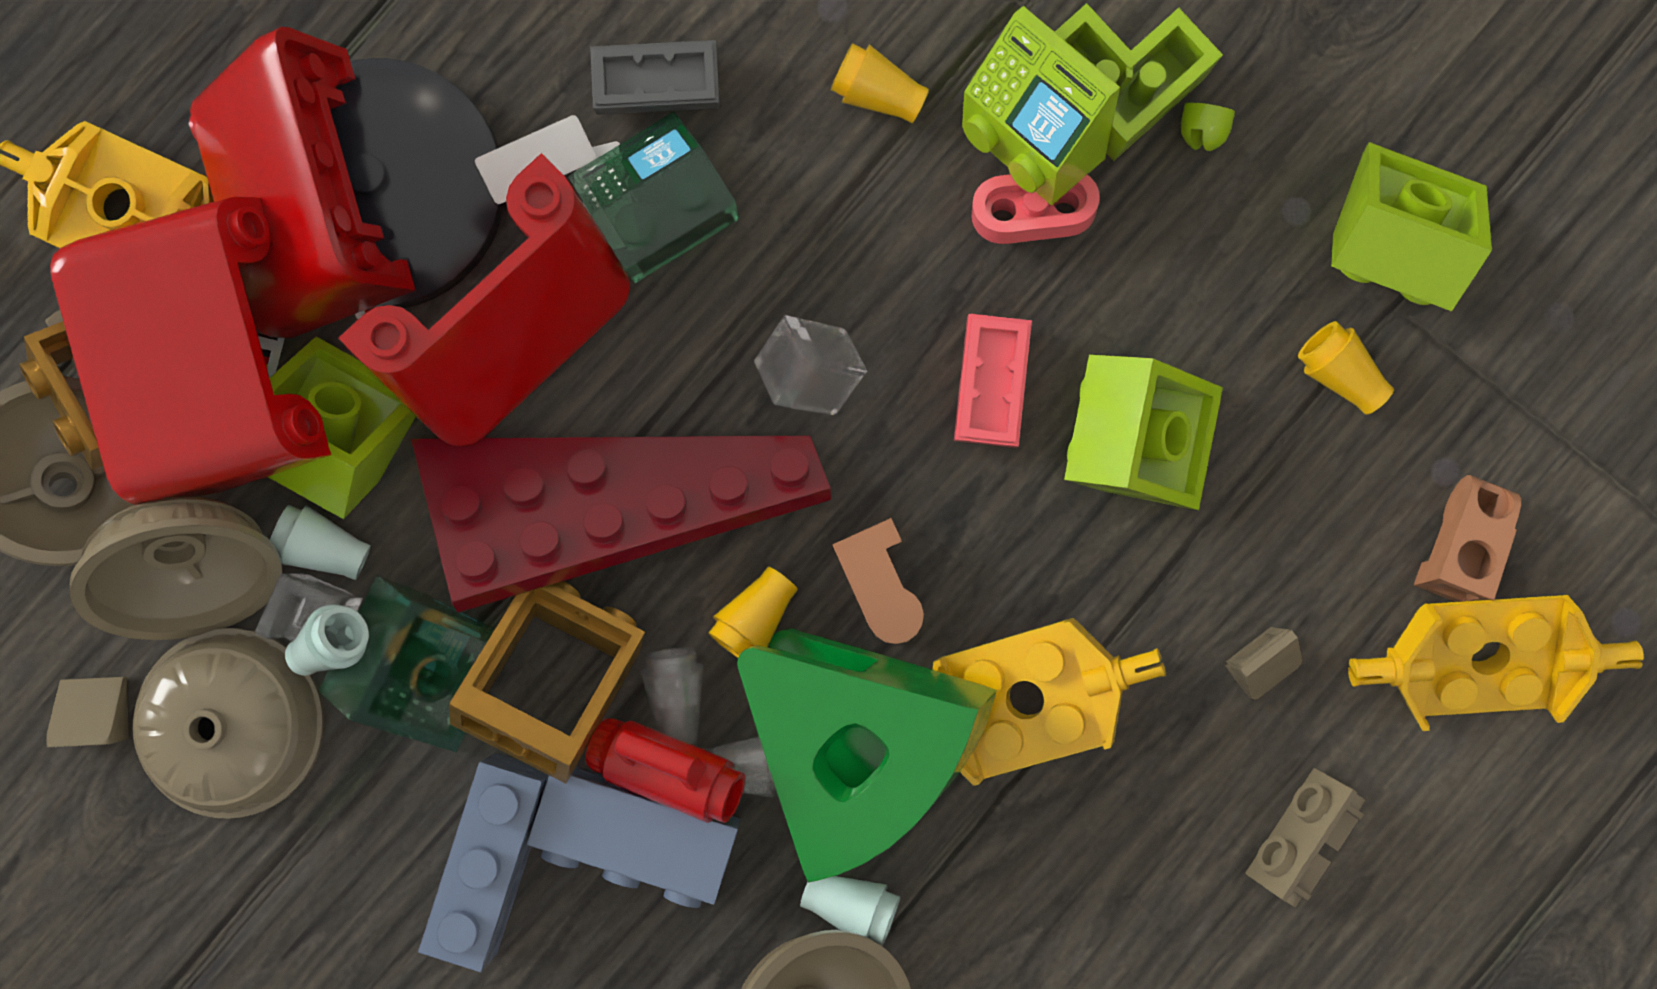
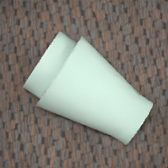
M288 505L281 514L270 538V541L274 544L281 557V564L344 575L354 580L360 575L371 550V545L359 541L308 505L302 510Z
M325 605L318 608L310 615L296 639L287 646L285 652L287 665L293 672L304 676L311 675L317 671L341 669L354 665L362 658L367 647L369 636L367 624L357 611L349 607Z
M834 876L810 883L807 882L800 907L813 911L839 930L861 934L883 946L896 914L900 896L887 892V884Z

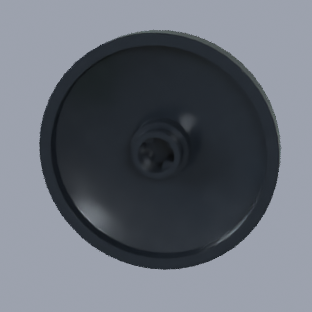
M388 58L352 60L351 65L355 80L335 88L343 92L346 103L330 111L361 220L363 223L381 226L384 239L375 242V244L390 262L399 259L407 260L416 290L366 310L386 305L408 308L430 301L452 289L473 271L491 246L500 225L505 202L501 204L495 203L475 164V159L498 149L499 146L490 126L473 102L449 80L434 71L410 62Z

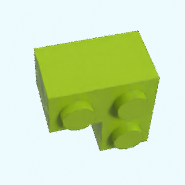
M1087 3L1055 31L1057 35L1120 87L1106 152L1113 161L1198 86L1223 56L1180 8L1176 9L1132 50L1119 39Z

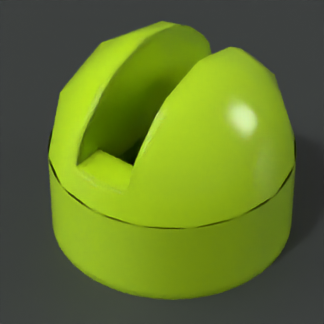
M1185 103L1181 119V134L1185 142L1194 150L1199 149L1202 145L1206 151L1216 150L1227 141L1232 129L1235 111L1211 104Z

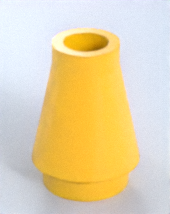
M853 43L831 87V91L843 96L842 103L899 117L910 123H913L929 91L928 88L915 82L870 44L865 50Z
M1336 321L1318 330L1304 344L1298 354V358L1306 365L1304 368L1305 374L1356 405L1366 415L1373 413L1383 406L1394 392V388L1385 380L1353 328L1344 329Z
M767 567L756 581L713 616L716 624L708 634L736 658L749 647L756 645L768 647L790 599L798 590L797 587L784 575L771 567Z

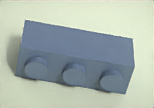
M494 753L479 762L418 953L477 972H482L497 955L532 847L527 845L549 775L520 760Z
M576 766L566 784L551 776L548 777L527 845L541 849V858L549 863L566 868H577L579 862L604 869L602 877L614 884L638 888L640 882H644L665 889L663 896L671 902L686 907L699 908L702 901L713 905L715 903L741 819L732 816L726 823L713 819L710 823H705L609 783L602 774Z

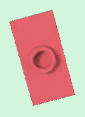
M968 314L954 441L1010 448L1019 447L1032 320Z

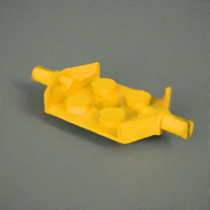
M86 121L74 126L42 153L39 151L32 153L9 140L0 143L1 150L20 158L19 161H15L0 154V166L23 175L22 179L28 181V229L30 235L58 248L81 238L214 202L206 176ZM126 189L130 197L128 212L118 220L109 221L104 214V202L107 196L115 190Z
M1568 595L1424 604L1417 610L1395 647L1387 648V657L1352 658L1349 660L1348 674L1353 687L1390 683L1391 686H1397L1422 731H1429L1430 728L1429 723L1425 719L1426 716L1547 709L1557 723H1562L1594 684L1598 673L1610 669H1640L1643 665L1640 660H1644V654L1638 641L1601 644L1594 637L1581 609ZM1486 643H1500L1499 649L1492 657L1483 661H1472L1473 654L1480 651Z
M1071 618L940 657L934 661L932 670L997 690L989 720L981 738L960 773L975 786L979 785L983 779L1101 746H1103L1104 750L1111 748L1115 738L1123 690L1129 689L1132 684L1166 676L1164 663L1138 669L1161 661L1162 657L1158 648L1154 649V651L1121 660L1120 655L1113 657L1077 620ZM1028 681L1040 688L1044 696V706L1040 712L1026 715L1020 713L1012 706L1010 691L1015 683Z

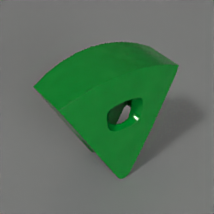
M785 628L775 633L770 641V648L756 645L741 652L737 662L738 670L766 761L808 883L837 876L868 862L890 848L916 825L958 776L972 755L989 720L997 690L790 628Z

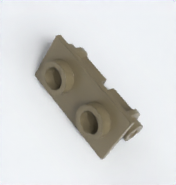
M1313 768L1304 784L1295 793L1291 804L1268 839L1261 845L1257 856L1245 874L1295 908L1302 897L1309 901L1312 896L1310 895L1331 863L1318 854L1320 849L1326 843L1336 851H1339L1358 820L1363 818L1364 814L1359 810L1364 804L1365 799L1357 795V792Z

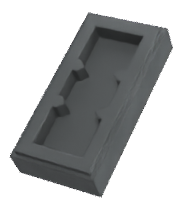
M716 40L590 47L593 110L596 115L721 108L718 46Z

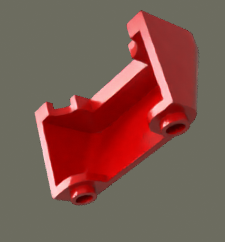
M283 26L259 36L192 101L189 125L194 138L198 142L214 202L235 196L259 197L261 199L269 225L271 241L269 251L262 260L246 266H239L256 329L270 337L294 338L416 290L407 260L399 259L390 262L375 244V242L384 239L381 226L363 223L361 220L330 111L346 103L343 92L335 88L355 80L347 49Z
M542 153L514 178L508 187L506 196L509 215L528 239L428 330L414 315L404 308L386 305L375 307L365 313L338 338L424 425L448 445L463 447L473 445L482 440L622 309L629 297L630 283L623 263L567 178Z
M235 196L81 238L61 247L53 254L50 264L51 279L106 476L117 495L131 504L136 505L170 497H195L219 493L331 456L323 420L310 401L297 394L274 395L239 270V266H246L262 260L269 251L271 243L269 225L259 197Z

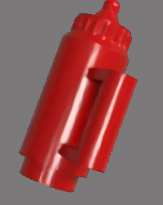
M615 718L604 719L595 729L587 746V766L591 770L602 774L607 782L705 823H710L713 819L723 823L728 822L735 813L744 792L746 775L734 769L733 761L634 721L622 722Z

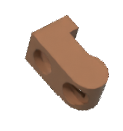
M1466 475L1462 478L1447 501L1443 513V523L1429 561L1421 563L1414 586L1454 602L1494 600L1517 531L1515 526L1521 509L1520 495L1471 475Z
M892 518L832 546L870 629L876 637L884 642L899 644L907 642L917 635L922 627L924 613L917 597L903 588L886 551L887 548L902 542Z

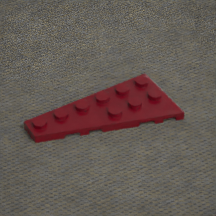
M811 436L483 438L473 445L463 447L448 445L441 439H411L451 601L457 613L831 500V488Z

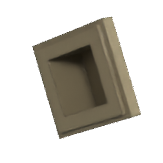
M1270 627L1228 659L1225 667L1249 698L1253 700L1259 699L1301 665L1302 656L1298 637L1292 630Z
M127 676L60 680L47 731V747L104 745L129 740Z

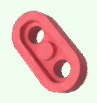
M1011 174L995 176L984 181L974 194L971 215L972 223L976 231L983 238L998 244L1075 236L1087 230L1093 223L1100 200L1099 190L1094 180L1089 175H1086L1051 206L1036 191L1029 193L1022 189L1014 181ZM1060 203H1067L1073 206L1075 211L1064 214L1059 212L1055 206ZM1004 210L1011 213L1013 218L1008 221L997 220L992 214L996 211Z

